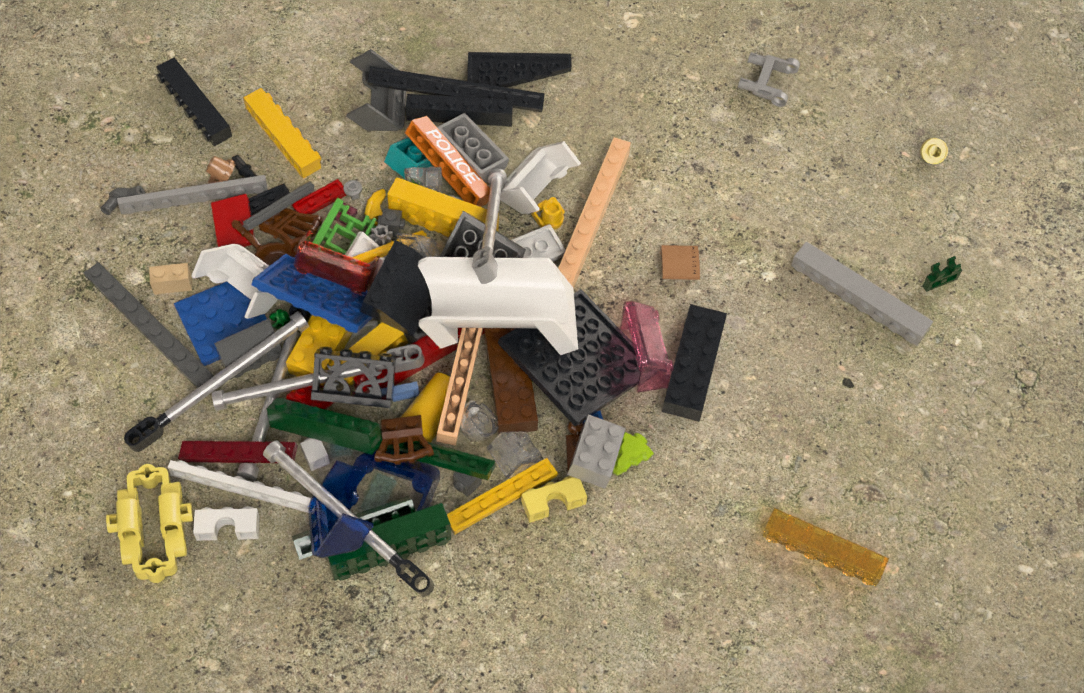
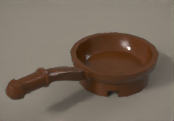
M238 220L232 221V227L241 233L256 249L255 256L270 266L285 254L297 259L296 252L293 249L288 250L284 243L275 242L261 246L258 240Z

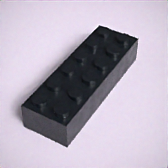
M690 304L664 400L663 413L700 422L727 313Z

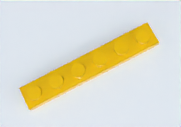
M545 458L447 514L452 532L456 535L519 499L526 490L540 487L557 477V471L548 458Z

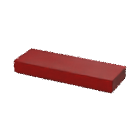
M337 179L296 201L291 206L294 211L299 213L314 214L334 203L337 198L341 199L347 195L344 192V186Z

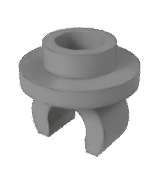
M350 180L345 183L344 192L346 195L351 196L352 200L358 199L359 194L362 192V185L356 180Z

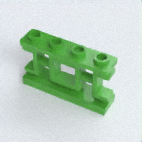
M337 198L309 247L303 262L311 264L316 268L319 262H322L336 270L334 276L345 280V278L349 280L353 272L348 268L345 269L344 273L341 272L343 264L336 261L338 256L343 258L347 251L334 245L331 241L335 233H338L353 242L357 236L356 233L352 232L353 227L363 231L365 225L368 226L365 234L367 236L371 235V228L377 227L374 225L377 219L373 217L371 220L366 215L363 222L346 214L350 206L343 205L344 201ZM340 211L342 214L339 220L347 223V225L343 227L336 223L334 228L331 229L330 227ZM324 240L326 243L323 248L330 251L331 254L328 257L320 252L316 259L314 256Z

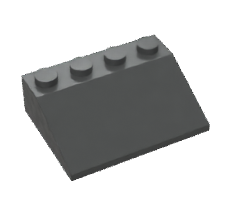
M463 211L439 257L473 258L475 252L482 249L485 223ZM496 231L493 248L494 258L524 257L525 248Z

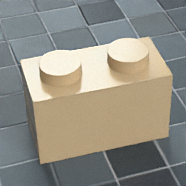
M188 263L149 267L150 285L154 295L192 291V277Z

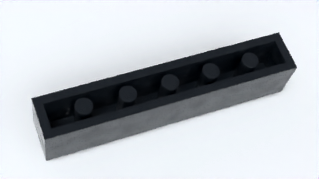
M175 57L156 66L158 81L161 84H165L168 94L170 96L173 95L177 105L184 108L183 110L187 118H192L195 128L202 131V135L207 142L210 141L215 147L232 137L230 125Z
M407 94L406 121L427 116L432 122L446 123L465 113L476 125L512 127L513 100Z

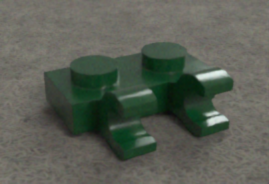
M955 256L947 259V267L942 271L939 269V262L931 265L932 273L926 276L922 286L926 292L958 280L962 269L961 264L956 265Z

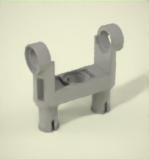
M751 52L748 63L762 66L760 77L756 82L741 77L738 88L751 91L755 96L771 100L775 106H785L788 100L787 94L780 89L767 86L772 70L786 74L797 73L800 67L799 61L794 58L784 60L771 55L762 56Z

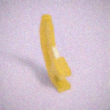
M382 188L374 192L367 200L364 212L365 217L367 215L372 220L373 217L378 219L379 215L383 214L380 205L386 197L385 189Z

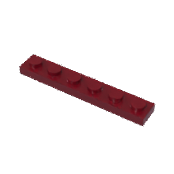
M182 441L178 459L184 462L271 463L263 456L264 450L271 442ZM280 442L285 447V453L295 461L298 447L296 442Z

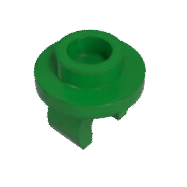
M282 309L276 310L275 313L269 316L271 320L276 321L272 324L274 329H280L290 321L289 314Z

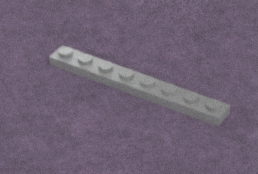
M265 175L121 197L117 198L121 214H132L140 211H151L171 206L225 199L242 194H259L267 191L268 187Z

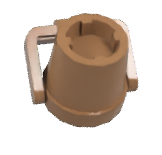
M213 156L206 168V172L211 175L208 184L228 181L234 170L235 161L231 159L223 160Z

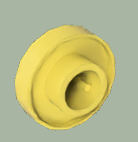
M930 138L922 144L920 153L925 162L939 164L946 158L948 148L943 140Z

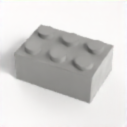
M588 414L567 475L605 489L612 476L626 428Z

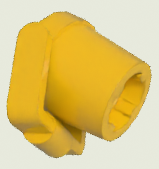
M551 197L548 200L544 199L537 204L540 208L538 211H542L540 218L537 215L538 211L531 212L540 228L550 224L553 230L560 228L564 221L563 214L565 211L555 197Z

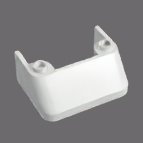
M564 141L536 148L508 176L505 186L501 189L500 200L521 214L536 212L540 208L536 205L534 199L548 183L555 178L561 179L567 174L568 168L579 166L581 163Z
M230 244L201 251L191 277L208 276L214 283L227 281L250 298L251 301L244 316L245 318L249 319L267 313L278 300L275 296L267 292H261L251 285L253 278L268 268L269 265L243 246Z

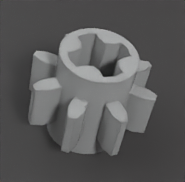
M378 224L376 228H371L370 238L379 246L391 242L393 231H388V225Z

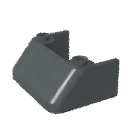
M370 49L352 59L350 63L363 72V84L371 89V105L366 103L347 113L346 117L367 131H398L405 124L406 91L368 85L370 66L393 70L399 69Z

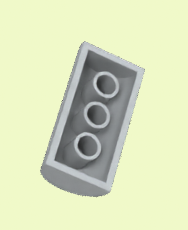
M465 113L437 127L484 182H488L491 170L496 168L505 170L509 158Z

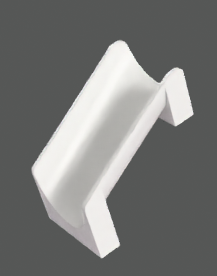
M426 257L418 261V267L425 278L432 301V315L420 319L419 327L440 348L458 343V328H538L560 355L578 350L573 287L551 259L495 258L498 264L497 277L488 284L480 283L472 268L473 258Z

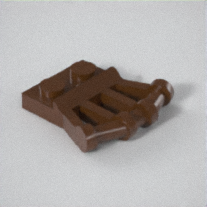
M285 208L259 224V230L273 235L275 239L279 238L285 243L288 250H292L299 244L307 243L310 237H314L318 233V227L322 225L323 219L319 215L299 213ZM287 234L294 236L296 238L291 239Z
M421 415L381 420L382 442L379 450L376 451L375 462L381 463L386 461L400 465L401 462L409 461V463H415V460L424 456L434 455L431 445L428 444L423 436ZM413 441H419L422 449L414 452ZM408 442V453L400 454L399 443ZM389 444H394V455L386 453Z

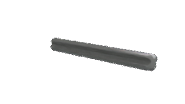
M308 181L243 221V227L250 231L314 191V184Z

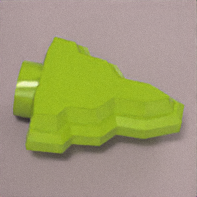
M624 432L613 474L618 476L625 473L631 466H638L642 461H648L654 455V452L646 445L648 441L644 436L639 433H635L632 436Z

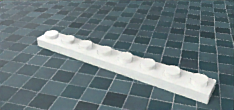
M170 460L168 465L169 472L174 477L324 517L326 512L325 505L316 497H305L296 491L291 493L277 486H273V488L268 487L259 481H246V479L240 476L231 477L222 471H209L203 466H190L188 463L180 460L177 462Z

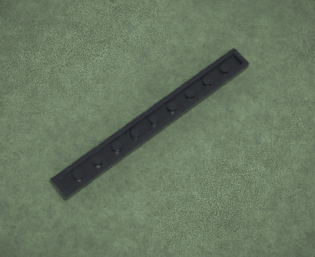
M370 66L368 85L428 95L513 100V108L536 112L543 111L544 93Z

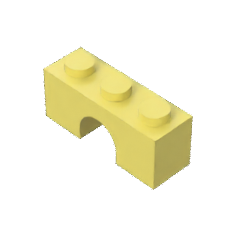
M568 476L560 482H549L541 488L526 490L522 494L521 502L529 523L549 517L547 503L550 500H561L568 511L586 505L587 495L581 480Z

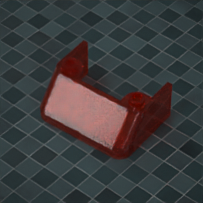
M308 231L298 243L294 267L297 268L298 272L302 274L310 273L345 286L356 294L367 291L380 259L379 256H376L370 265L309 242L312 235L311 231Z

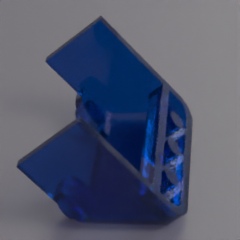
M377 449L373 454L363 452L356 458L344 485L347 500H351L361 475L369 474L376 469L412 481L413 489L423 494L417 511L430 506L440 481V471L437 467L416 460L415 463L407 461L401 462L400 465L386 461L381 463L375 462Z
M336 460L320 485L350 510L358 502L357 486L365 476L366 470ZM314 495L309 502L308 513L313 556L325 558L353 552L361 548L364 539L373 528V523L344 513L338 518Z

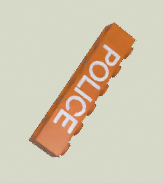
M427 116L412 120L405 134L465 202L479 207L485 206L489 201L490 187Z

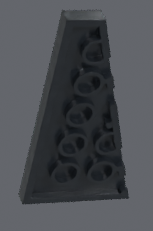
M468 52L467 81L508 88L571 72L572 58L571 54Z

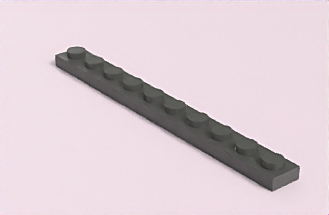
M99 262L84 272V276L196 388H199L214 377Z

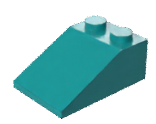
M409 137L390 145L384 161L405 180L407 174L416 181L434 167Z

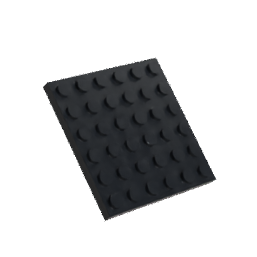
M582 289L574 293L578 350L560 355L538 328H516L498 340V344L575 427L586 420L588 414H595L656 373L658 369Z

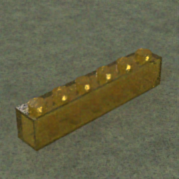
M774 508L762 535L772 543L784 545L790 551L802 553L810 560H818L826 567L836 568L846 576L856 577L862 580L864 584L870 586L878 585L889 558L776 508Z

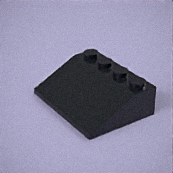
M395 240L363 300L360 312L413 337L419 326V320L423 318L431 302L429 288L418 267V261L424 257L413 248Z

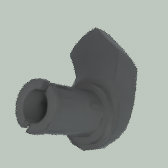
M139 185L132 188H116L109 193V199L100 209L104 214L110 215L118 206L117 198L146 194V192Z

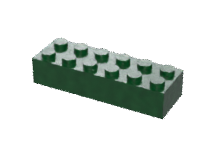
M442 503L370 527L376 535L403 559L415 552H425L432 546L445 545L451 540V524ZM356 533L323 544L334 581H343L350 578L353 574H363L373 567H382L389 564Z

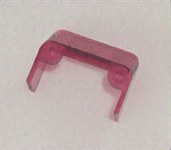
M631 300L624 302L620 328L621 330L629 329L640 374L637 393L668 388L670 374L673 371V363L671 359H668L658 323L659 312L653 306Z

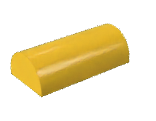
M439 372L435 373L401 416L421 415L423 436L430 443L438 432L450 376Z

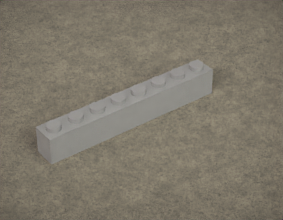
M805 242L793 258L791 266L796 271L802 272L812 281L824 286L829 292H833L841 297L843 301L849 302L857 307L859 311L871 316L876 322L882 323L892 332L901 335L906 341L918 346L933 323L932 320L810 243Z

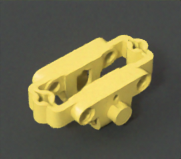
M145 464L139 470L128 473L127 489L117 490V513L106 515L108 533L118 532L122 564H132L133 571L138 579H149L153 583H159L166 576H172L177 572V557L187 556L184 523L193 521V511L191 503L183 504L180 482L171 483L166 468H155L151 464ZM163 482L161 484V495L158 496L160 529L165 542L168 561L162 562L158 558H152L145 565H141L143 562L142 547H144L142 509L139 504L136 486L142 485L144 488L152 489L158 483Z

